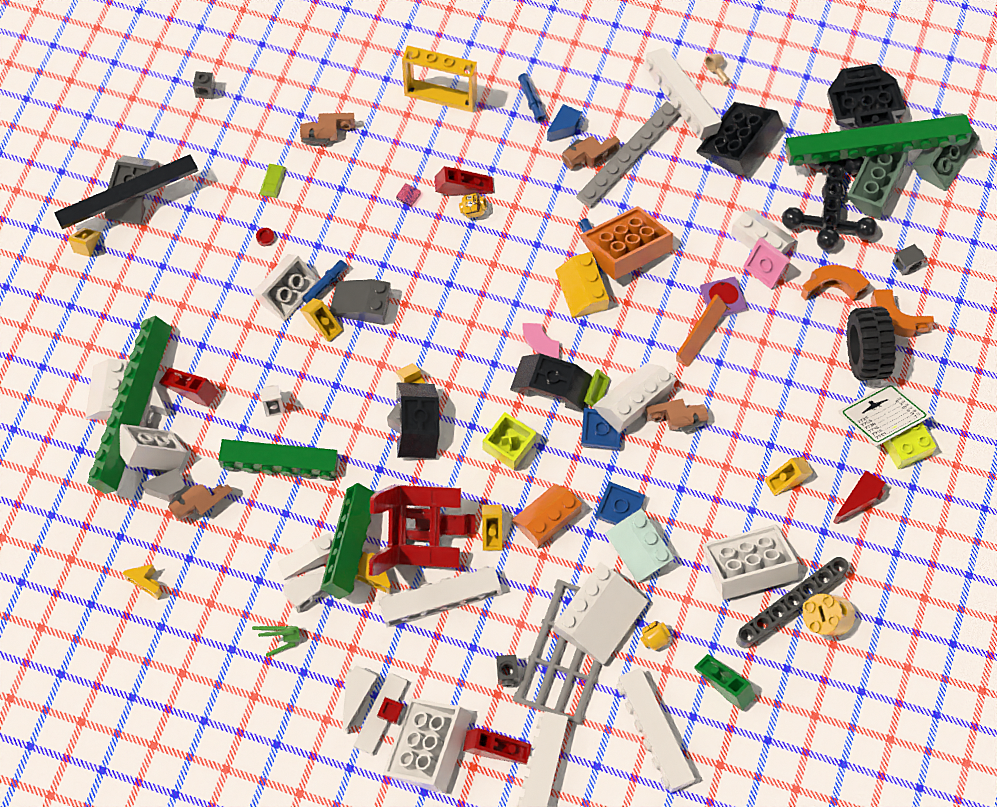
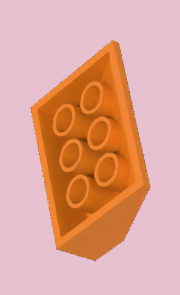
M639 206L580 234V238L588 250L592 252L599 266L614 280L673 250V233Z

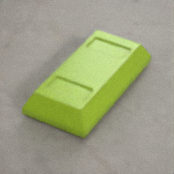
M268 164L259 195L277 198L286 171L285 166Z
M599 369L595 370L584 402L591 407L604 397L610 380Z

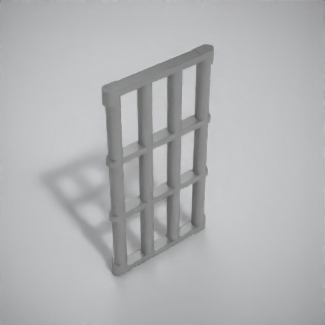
M557 579L554 586L555 591L545 618L541 621L542 626L532 653L528 656L525 672L512 701L542 712L547 711L567 716L568 721L581 725L584 718L583 713L593 684H596V676L601 664L593 660L588 675L577 672L583 652L576 647L569 669L557 665L566 642L560 636L550 662L538 658L549 627L554 628L555 622H552L563 589L575 591V596L581 588ZM539 664L547 667V671L536 701L532 702L523 698L535 665ZM556 670L567 675L554 709L543 706ZM574 677L586 681L574 716L563 713L562 710Z

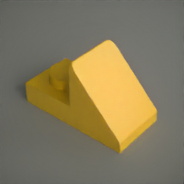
M413 363L396 371L401 382L425 383L421 376V370Z
M153 564L127 569L122 573L127 581L157 600L163 594L160 584L150 579L156 571Z

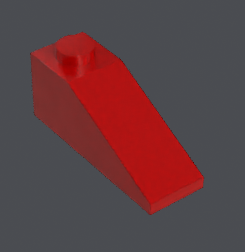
M444 166L434 176L435 192L453 196L474 193L492 194L494 192L492 176Z
M168 368L159 381L160 385L197 404L207 407L210 406L219 393L207 378L173 368Z
M865 470L836 514L833 523L837 524L873 505L876 499L881 500L886 492L883 489L886 482Z
M475 728L466 732L463 751L481 757L527 765L532 744L481 728Z

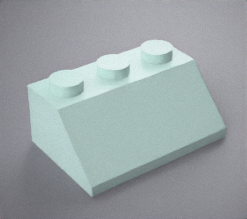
M642 508L605 532L637 583L675 559Z

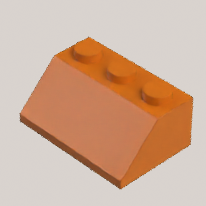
M554 484L511 521L538 549L581 513L582 503L568 489Z

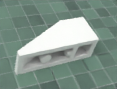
M331 532L309 541L277 561L284 580L327 563L333 542Z
M324 572L300 576L284 584L282 588L283 595L297 613L326 593L320 589Z
M355 665L353 670L349 669L345 676L342 728L346 734H348L378 682L376 675Z

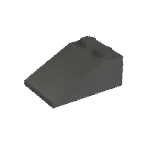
M375 279L337 281L329 311L335 317L384 325L392 294L391 282Z

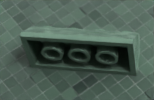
M963 113L946 114L945 117L958 116V115H964V114H963ZM971 124L972 135L969 143L948 145L946 147H932L921 151L912 165L921 179L943 191L948 189L980 139Z
M902 151L892 154H878L872 157L866 156L847 198L863 214L881 219L907 165L909 152Z

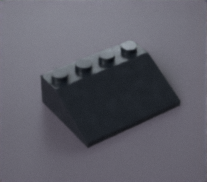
M734 101L720 119L722 122L718 133L706 137L696 152L731 173L746 176L784 126L778 110Z

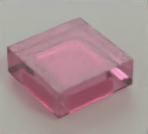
M405 183L396 195V200L412 208L421 195V191Z

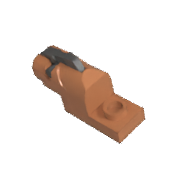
M318 113V123H300L301 142L326 144L328 141L337 140L338 129L348 130L355 128L354 113Z
M616 135L611 139L604 140L602 144L593 136L587 137L584 140L577 139L563 151L561 158L569 169L584 163L592 168L618 151L620 140Z
M683 398L648 406L645 410L646 421L652 420L656 422L665 417L669 430L680 429L684 433L708 423L707 420H709L704 404L688 405L686 408Z
M203 484L192 487L185 485L168 504V508L179 521L193 514L194 510L199 515H202L229 494L232 489L228 484L224 486L220 484L212 490L214 494L211 495Z

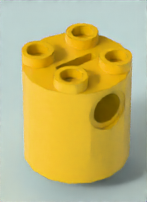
M816 594L804 602L803 620L808 629L813 633L840 636L852 628L855 621V610L846 598L830 594Z

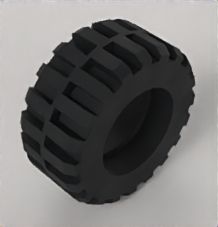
M882 306L853 309L848 316L846 331L847 354L851 371L854 373V377L860 381L887 379L893 374L896 361V339L890 313Z

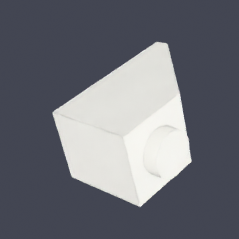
M268 385L260 389L266 417L285 413L279 385Z

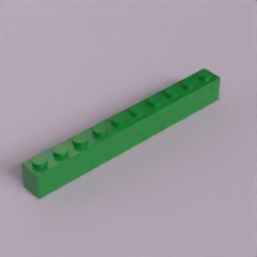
M966 114L786 138L785 151L789 166H801L809 163L818 164L824 161L855 159L863 156L872 157L878 154L909 152L917 149L926 150L932 147H946L956 144L963 145L969 143L972 130Z
M156 315L144 319L140 325L141 329L135 339L133 352L129 356L130 361L124 371L122 384L118 388L117 398L112 405L113 409L107 420L106 430L101 437L99 450L95 454L93 467L89 471L87 484L104 494L118 490L126 466L124 459L120 455L121 424L140 425L172 330V326Z

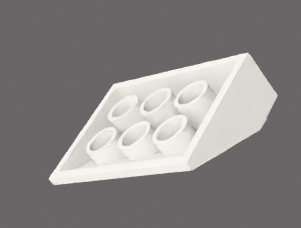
M776 524L702 544L705 558L722 600L798 580V562Z
M599 562L555 622L553 632L604 666L649 601L617 572Z
M410 697L382 775L426 790L445 794L472 715L461 706Z

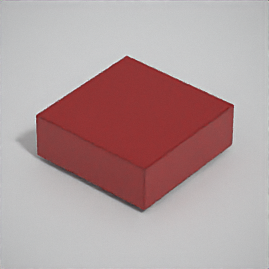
M385 697L377 718L396 725L404 704Z

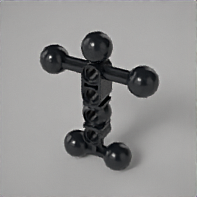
M857 157L855 159L824 161L818 164L809 163L808 165L815 170H821L830 165L825 178V184L821 189L822 198L824 199L821 217L805 215L800 208L789 207L782 213V224L790 230H797L802 225L819 227L821 231L816 237L817 245L825 251H832L839 245L840 238L836 230L855 232L862 240H870L875 237L878 232V225L872 218L863 217L857 222L840 220L841 199L845 194L842 185L844 170L848 174L857 175L865 158Z

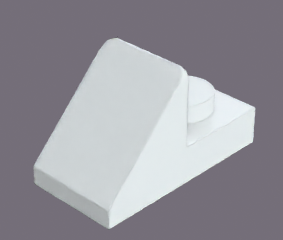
M152 386L139 425L140 427H147V424L152 422L154 412L167 416L155 386Z

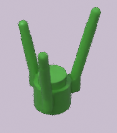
M252 626V630L274 631L258 633V637L283 635V641L288 642V644L266 653V657L285 649L296 647L295 642H300L298 626Z

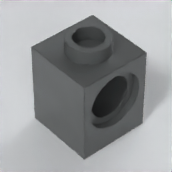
M195 71L193 81L195 98L213 99L216 87L214 74L212 72Z
M914 243L896 252L893 263L903 276L922 266L925 259L924 253Z
M517 654L496 656L498 685L512 687L518 684ZM510 668L513 673L511 675H504L502 670Z

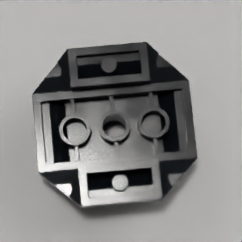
M876 63L841 69L826 94L835 124L847 130L896 124L906 112V106L897 79L882 70Z

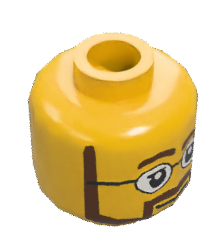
M479 193L463 196L462 203H459L460 213H464L468 219L482 216L484 211L487 210L485 197Z
M654 621L642 628L643 636L640 639L646 648L650 646L652 650H658L670 642L669 637L671 633L664 622Z

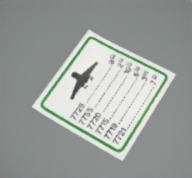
M893 381L837 411L875 446L932 416L897 387Z

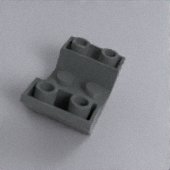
M123 155L115 162L107 189L158 168L159 161ZM145 195L105 211V219L141 225L146 210L143 202Z

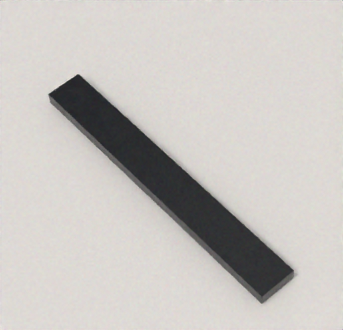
M191 154L60 209L54 212L63 230L196 173L199 170Z

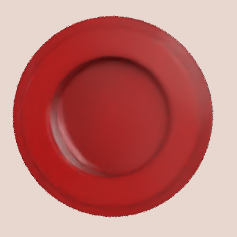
M267 227L259 229L256 233L257 243L264 247L270 246L275 240L274 232Z

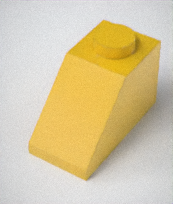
M313 298L300 309L308 323L326 341H331L342 331V328L323 301Z
M794 457L764 480L773 495L776 496L803 482L813 474V471L804 457Z
M502 504L482 505L483 551L502 550Z
M363 552L358 565L359 571L355 579L390 594L391 585L386 571L377 576H369V559L375 553L370 552L368 554Z

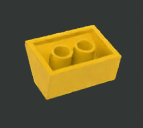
M592 252L573 256L555 269L572 319L608 309L609 298Z

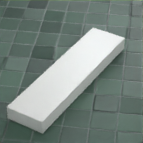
M392 673L388 674L353 745L354 748L371 756L373 755L388 724V721L377 718L385 697L399 702L408 683L407 680Z

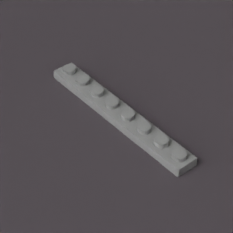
M666 101L576 195V199L591 209L680 115L678 110Z

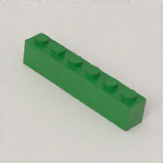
M229 439L221 440L218 457L220 468L228 471L240 469L248 473L261 471L264 474L280 473L284 476H292L293 474L300 475L303 478L315 476L324 480L336 478L339 460L338 450Z
M356 483L346 489L320 588L339 600L350 595L354 590L355 577L359 571V561L363 555V545L367 539V529L371 523L370 497L375 492L360 483Z

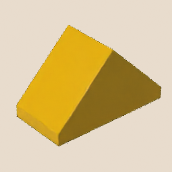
M82 228L70 235L68 241L73 253L91 257L101 232Z

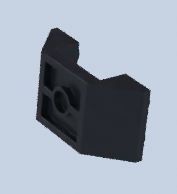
M541 353L521 357L510 391L527 396L530 390L564 400L566 408L583 412L586 404L584 399L592 376L580 366Z
M397 382L396 402L400 403V436L397 438V458L436 459L440 423L439 396L435 384Z

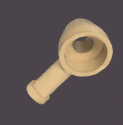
M707 55L704 60L706 68L710 72H715L723 85L728 83L730 78L721 69L725 62L723 55Z

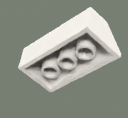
M645 363L595 403L592 408L620 433L645 413L646 407L654 405L672 390L676 378L661 365Z

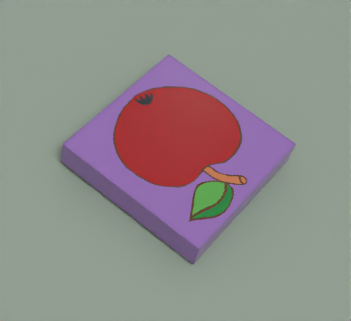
M735 276L699 286L706 308L716 294L724 302L726 310L721 317L747 310Z

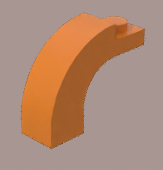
M826 265L812 271L810 280L806 281L802 286L803 289L800 296L806 301L819 290L834 287L842 290L854 301L867 291L870 282L861 273L850 267Z
M876 289L873 291L871 306H882L887 309L892 318L895 335L912 338L915 331L924 333L931 330L934 324V317L910 316L902 313L895 305L893 289Z

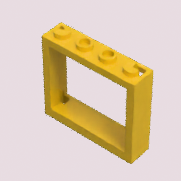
M407 45L402 58L404 96L473 112L477 101V62ZM413 65L467 77L469 92L414 79Z

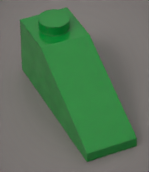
M709 654L694 666V669L709 684L741 711L756 698L751 683Z

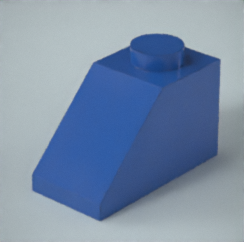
M562 104L547 130V141L552 142L573 136L576 130H580L583 125L582 112Z

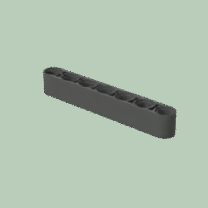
M843 557L833 558L743 625L736 636L737 645L744 649L753 646L802 609L804 602L808 601L809 598L816 594H822L842 579L849 567L847 560ZM833 566H840L842 571H836ZM818 577L826 578L827 582H821ZM803 588H809L812 594H806ZM788 600H795L797 605H790L788 603ZM772 611H779L782 616L776 617ZM758 622L764 623V624L766 625V628H765V629L759 628V627L757 626V623H758ZM748 634L751 640H744L741 635Z

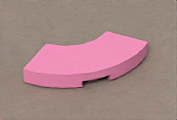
M522 323L523 335L528 346L537 354L541 353L559 359V341L547 337L542 330L541 323Z

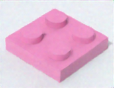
M761 237L756 242L743 268L772 289L777 284L790 259Z

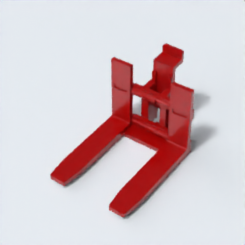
M393 484L374 493L370 497V514H380L389 510L388 546L369 559V576L380 575L396 565L459 568L460 547L440 546V538L443 535L475 533V514L450 515L441 513V507L461 508V488ZM407 506H426V507H430V508H418V507H407ZM407 518L415 519V528H406ZM406 539L429 541V546L406 545Z

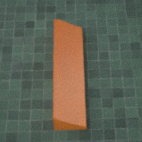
M717 294L714 295L676 353V361L685 367H689L726 310V305Z

